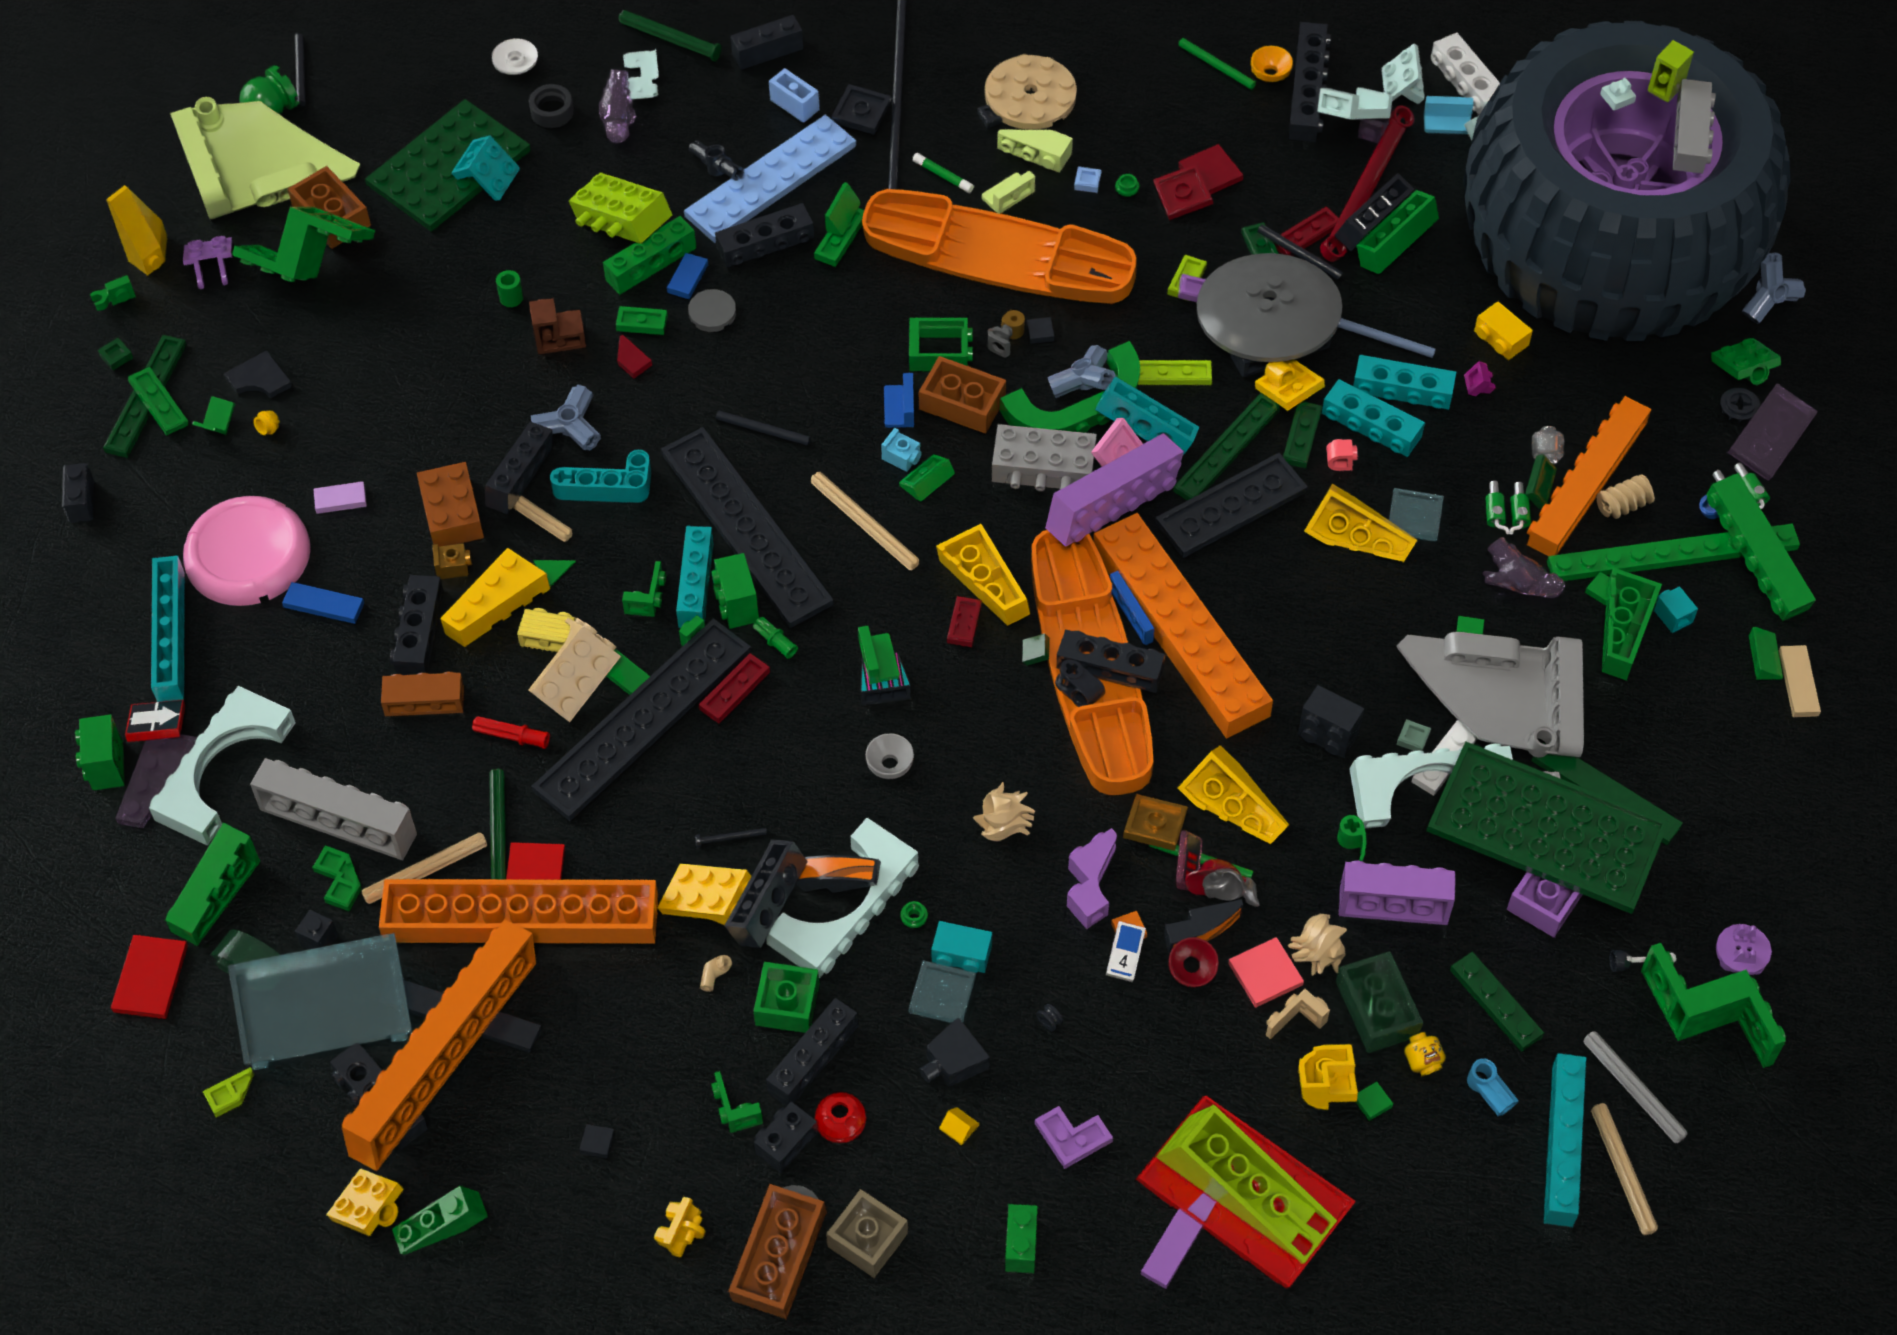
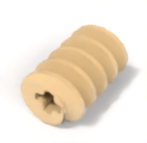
M1644 475L1634 476L1631 480L1627 479L1623 483H1618L1614 487H1609L1606 491H1600L1597 494V504L1601 513L1605 517L1611 515L1615 519L1619 518L1621 514H1628L1629 510L1635 511L1637 507H1644L1646 502L1649 504L1654 502L1652 486Z

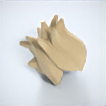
M1002 782L997 789L988 793L983 801V814L973 817L985 829L981 835L991 841H1002L1017 832L1029 835L1030 832L1027 831L1025 826L1032 827V824L1027 820H1034V816L1028 813L1034 814L1035 810L1019 803L1028 794L1027 792L1019 794L1020 791L1003 793L1004 783Z
M1318 914L1311 917L1304 926L1301 936L1292 937L1291 941L1293 943L1288 944L1289 948L1300 950L1292 954L1294 962H1312V976L1317 971L1321 974L1324 968L1331 964L1334 971L1338 973V966L1345 956V948L1340 937L1347 929L1329 925L1330 915Z

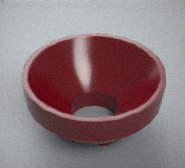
M1191 937L1181 940L1173 947L1169 955L1168 964L1171 975L1178 983L1194 988L1206 985L1214 978L1218 970L1219 961L1218 955L1210 943L1201 938ZM1192 957L1198 961V971L1189 973L1185 970L1183 963L1186 958Z

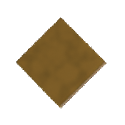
M1136 794L1123 838L1175 851L1188 807Z

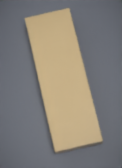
M1806 645L1781 646L1779 655L1792 716H1819L1821 710Z

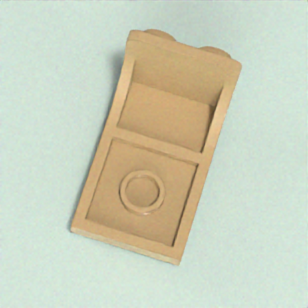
M570 618L565 620L570 626V632L565 643L529 689L532 694L569 722L621 657L614 651L616 646L601 637L593 627L578 618L575 621Z

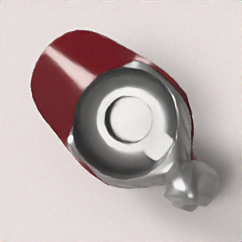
M1209 859L1202 864L1200 870L1187 874L1185 878L1186 886L1193 894L1205 895L1209 898L1215 897L1226 901L1243 896L1249 905L1255 907L1260 905L1255 882L1251 878L1241 875L1235 866L1225 860Z

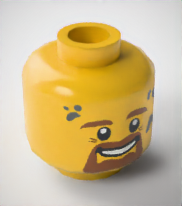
M1425 1032L1409 1038L1411 1043L1405 1047L1404 1053L1413 1072H1420L1421 1076L1442 1069L1441 1064L1445 1061V1054L1437 1037H1427Z

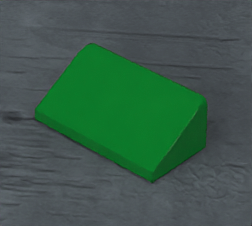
M844 183L825 215L826 231L839 236L845 233L860 206V200L848 183Z
M933 454L902 479L899 485L915 499L922 501L952 477L955 472L949 459Z
M1752 627L1749 640L1756 680L1783 679L1775 633L1758 627Z

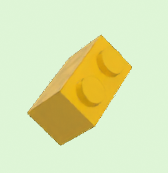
M1496 302L1477 316L1474 331L1481 339L1493 346L1497 353L1510 360L1529 346L1533 330L1500 302Z

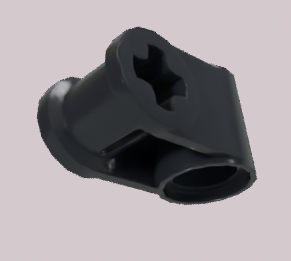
M1070 659L1061 664L1060 674L1055 680L1056 687L1068 696L1077 707L1094 704L1104 696L1105 687L1103 683L1088 672L1079 662Z

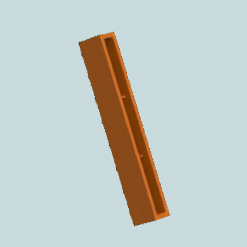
M1626 396L1620 404H1614L1609 414V420L1604 419L1598 429V436L1591 437L1586 447V453H1580L1574 464L1576 466L1573 471L1568 470L1563 479V486H1558L1553 492L1550 505L1546 503L1539 514L1541 518L1538 522L1533 521L1527 531V534L1530 535L1528 546L1547 556L1558 554L1596 499L1597 494L1605 486L1646 426L1651 412L1650 408Z

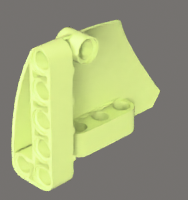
M203 97L196 102L194 108L188 107L170 113L210 220L254 205L267 207L289 200V187L325 166H328L342 182L355 178L360 167V163L304 132L261 101L216 105L214 99Z

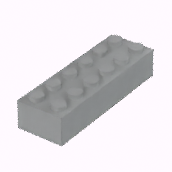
M265 758L250 783L261 811L400 860L404 859L417 835L410 810L403 803L386 801L377 794H366L352 785L344 786L336 783L329 777L321 778L312 775L306 769L289 767L280 760L272 761Z

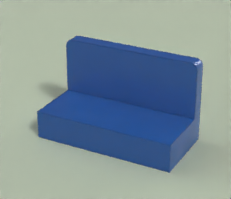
M903 373V385L884 386L886 428L914 427L913 373Z

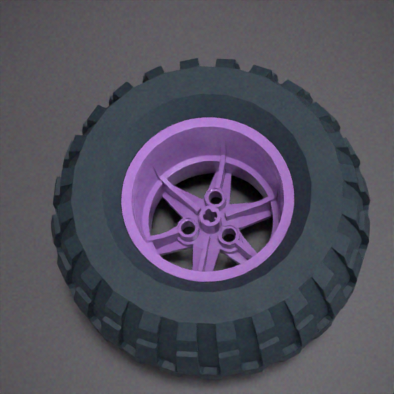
M1604 21L1589 24L1588 28L1585 29L1570 28L1557 34L1553 42H1540L1529 51L1524 60L1517 61L1509 75L1504 76L1477 118L1463 179L1469 229H1474L1475 246L1479 249L1487 273L1496 275L1498 277V286L1507 297L1519 299L1523 302V309L1534 317L1549 319L1554 322L1555 327L1569 333L1572 330L1589 333L1591 338L1605 341L1608 340V337H1622L1625 341H1644L1646 336L1650 334H1656L1660 337L1679 334L1683 325L1695 326L1708 320L1713 312L1721 309L1732 297L1737 295L1758 272L1761 262L1765 260L1774 245L1788 198L1790 160L1784 129L1780 123L1781 113L1774 100L1765 95L1766 85L1754 73L1745 71L1743 61L1730 52L1721 51L1710 40L1698 35L1692 36L1680 31V28L1665 25L1656 26L1646 24L1643 21H1624V23ZM1672 40L1694 51L1686 79L1712 82V93H1716L1714 107L1711 108V111L1715 112L1714 122L1709 129L1714 131L1712 144L1708 147V149L1713 150L1710 164L1705 165L1703 174L1673 170L1678 93L1669 102H1666L1648 92L1656 58ZM1626 78L1631 84L1630 89L1636 95L1635 102L1613 111L1600 95L1602 87Z

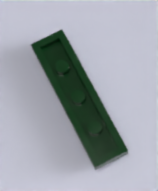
M1473 952L1451 966L1450 971L1521 1052L1543 1038L1544 1032Z

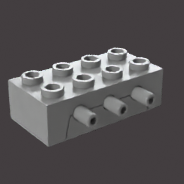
M998 424L992 462V482L1005 483L1006 481L1014 489L1019 488L1020 485L1035 486V489L1038 491L1045 490V487L1060 488L1061 490L1093 472L1095 457L1091 451L1096 446V434Z

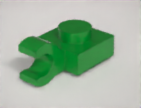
M127 275L105 283L106 289L94 291L90 294L92 301L95 302L97 311L107 308L109 302L116 305L136 297Z

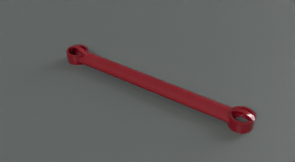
M1398 106L1390 113V118H1388L1389 124L1330 237L1321 244L1320 250L1326 260L1335 262L1345 255L1347 247L1334 235L1344 222L1370 199L1403 133L1414 122L1413 113L1409 108ZM1403 117L1406 121V124L1400 122V120ZM1335 247L1338 249V255L1332 252Z

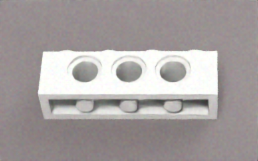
M1458 33L1434 42L1431 54L1433 63L1442 70L1446 79L1452 82L1461 96L1473 98L1472 110L1480 115L1500 84L1499 81Z

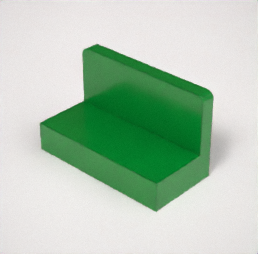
M868 626L858 627L859 644L869 684L898 679L900 673L890 635L885 633L871 636Z

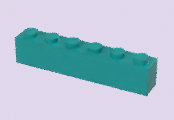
M178 556L152 558L151 688L157 702L184 700L185 572Z
M1557 1054L1552 1067L1544 1223L1573 1227L1578 1216L1586 1057Z

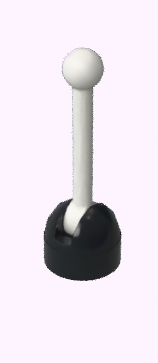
M1611 950L1609 955L1610 968L1613 972L1625 971L1630 968L1631 963L1645 962L1646 957H1631L1624 950ZM1670 953L1673 958V962H1675L1676 955L1674 953Z

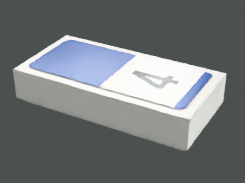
M1118 922L1106 971L1107 976L1130 982L1134 980L1146 928Z

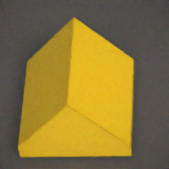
M956 1107L948 1110L940 1130L960 1145H963L979 1126V1123Z

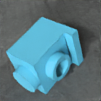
M896 428L892 430L881 445L882 459L906 472L920 460V443L899 433V430Z

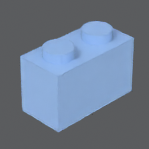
M784 68L769 81L770 100L803 123L819 111L818 90Z

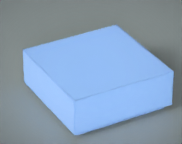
M1078 167L1074 190L1097 193L1101 170Z

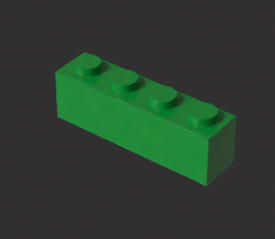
M1416 190L1358 243L1357 250L1361 267L1380 274L1439 219L1435 197Z

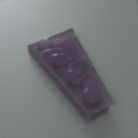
M180 734V737L145 741L115 818L118 824L144 828L152 816L149 807L153 797L164 788L167 778L175 773L180 766L183 756L194 747L197 737Z

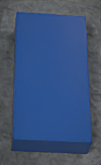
M685 253L667 287V292L690 299L708 266V259Z

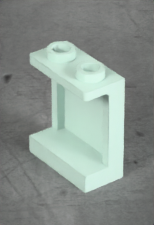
M1320 88L1318 112L1347 119L1390 118L1392 95L1365 88H1357L1356 95L1329 88Z

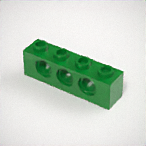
M681 216L677 217L654 231L641 244L636 242L604 261L606 281L619 295L680 259L685 253L696 249L694 229Z

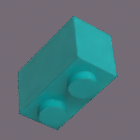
M939 921L932 946V962L942 967L954 966L963 968L970 973H985L992 947V932Z

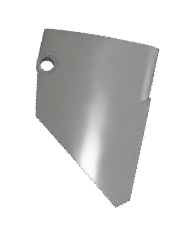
M1452 632L1446 635L1445 639L1407 635L1397 645L1398 650L1431 691L1479 740L1528 750L1535 757H1544L1547 754L1581 757L1584 746L1583 652L1581 639L1553 637L1546 648L1522 646L1520 641L1514 638ZM1537 738L1542 739L1546 744H1541Z

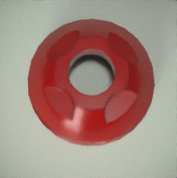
M839 1092L828 1095L819 1103L815 1113V1120L817 1121L818 1132L822 1137L831 1142L845 1143L854 1140L863 1131L866 1123V1114L862 1103L856 1097L848 1093ZM837 1105H843L848 1109V1113L843 1118H836L831 1113L832 1109Z

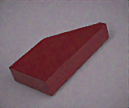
M624 335L620 336L618 365L632 378H636L652 366V360Z

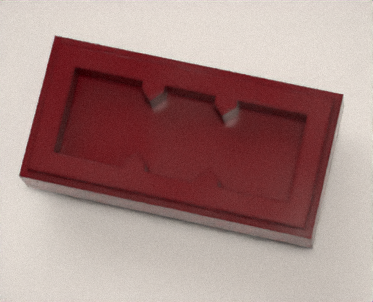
M957 596L947 643L967 647L973 646L982 600Z

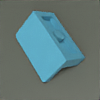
M1427 96L1424 108L1425 132L1468 134L1464 124L1471 120L1473 98Z

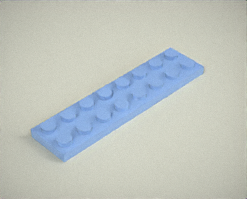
M824 115L744 169V175L741 179L738 178L735 181L731 178L685 209V217L716 243L715 232L747 222L855 148L856 140L828 116Z

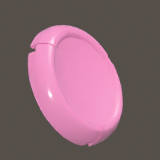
M261 496L236 497L213 506L196 520L184 544V566L192 585L207 598L227 605L244 606L261 603L259 597L268 595L270 600L289 589L291 582L295 583L299 579L309 560L310 539L305 525L299 516L281 502Z

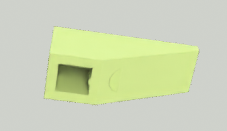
M999 130L998 149L1021 157L1026 161L1042 165L1047 169L1060 172L1072 154V138L1053 130Z

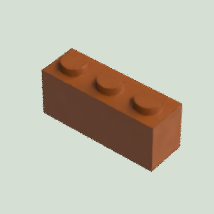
M444 672L442 674L419 673L417 675L393 674L391 676H382L381 704L385 716L463 713L464 684L461 673Z

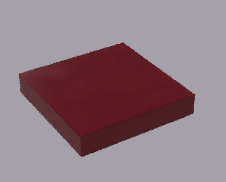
M1219 144L1179 161L1180 169L1194 164L1198 165L1210 195L1243 180V174Z
M1197 164L1153 180L1169 220L1213 204L1212 197Z

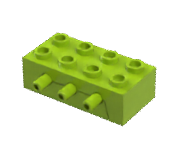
M603 173L594 176L585 187L578 190L569 200L577 218L576 224L578 226L587 225L595 232L602 230L607 232L610 237L616 235L640 244L672 216L662 192Z

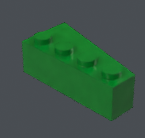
M1614 567L1612 568L1607 588L1602 672L1627 681L1662 584Z
M225 823L222 824L174 906L168 911L165 921L172 933L197 946L260 863L249 835Z

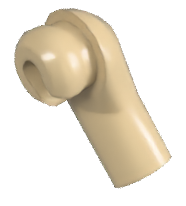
M718 956L705 964L700 984L701 990L713 991L715 979L726 973L732 965V960L729 956Z

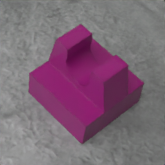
M1479 361L1464 374L1469 395L1477 396L1479 393H1491L1495 389V384L1491 383L1490 380L1493 375L1492 372L1488 371L1487 363Z

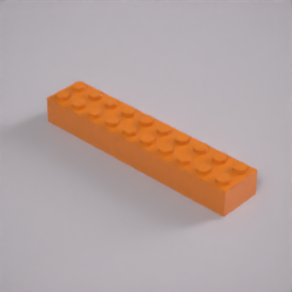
M1133 514L1095 532L1093 542L1100 553L1105 568L1109 574L1119 571L1153 625L1155 639L1227 739L1269 718L1273 704L1272 698L1139 514Z
M384 879L379 930L384 943H486L492 930L495 927H499L505 919L531 932L534 943H655L658 891L656 880Z
M505 919L499 927H495L492 930L486 944L477 949L468 967H464L453 986L448 987L444 991L439 1004L429 1010L424 1023L419 1029L416 1028L412 1032L406 1046L396 1052L391 1065L386 1071L383 1070L379 1074L373 1088L363 1094L355 1111L345 1117L342 1130L349 1157L376 1171L380 1168L536 965L533 934Z

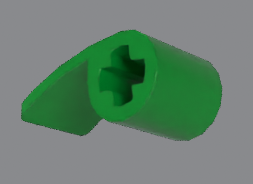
M1355 815L1345 816L1339 826L1338 842L1347 849L1360 848L1359 861L1363 862L1366 849L1364 823Z

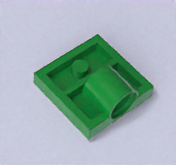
M1754 338L1745 339L1741 343L1725 346L1721 350L1711 353L1713 363L1737 380L1746 378L1755 385L1763 383L1768 378L1769 369L1781 365V356Z

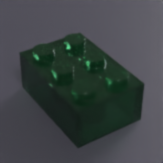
M1390 951L1339 967L1336 984L1367 1053L1410 1040V1037L1420 1033L1423 1021Z

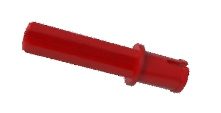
M479 716L473 720L472 730L475 732L517 741L519 745L530 744L546 749L549 744V732L530 729L528 725L521 727Z

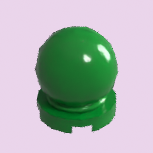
M275 65L265 71V77L250 79L241 89L239 98L240 103L261 101L279 115L283 112L284 107L292 110L300 104L299 101L294 99L298 94L293 84L286 75L281 77L277 72L279 67Z

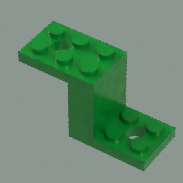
M314 206L290 207L278 252L261 245L234 246L232 255L241 258V263L261 266L260 270L271 274L279 273L284 280L295 282V279L307 281V278H317L328 235L331 233L337 235V240L351 243V240L362 243L363 240L373 239L375 230Z
M1661 943L1650 947L1641 972L1678 1041L1738 1020L1763 1068L1774 1064L1786 1042L1785 1033L1782 1027L1776 1024L1772 1017L1770 1005L1761 997L1758 983L1754 978L1750 977L1747 969L1686 990L1685 980L1675 970L1671 954L1665 951Z

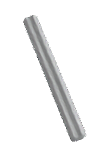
M1593 1031L1588 1034L1584 1039V1044L1673 1142L1678 1143L1682 1141L1687 1135V1131L1597 1032Z

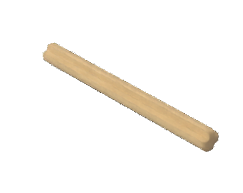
M817 472L811 477V483L908 570H914L919 565L918 557L823 473Z

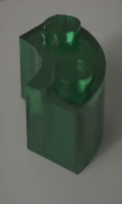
M232 929L211 953L217 960L216 965L226 973H235L245 978L247 983L257 991H272L292 966L284 957L263 942L246 933Z

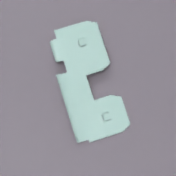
M656 49L651 52H632L623 55L624 67H641V77H633L626 80L627 98L640 99L657 96V84H652V79L659 77Z

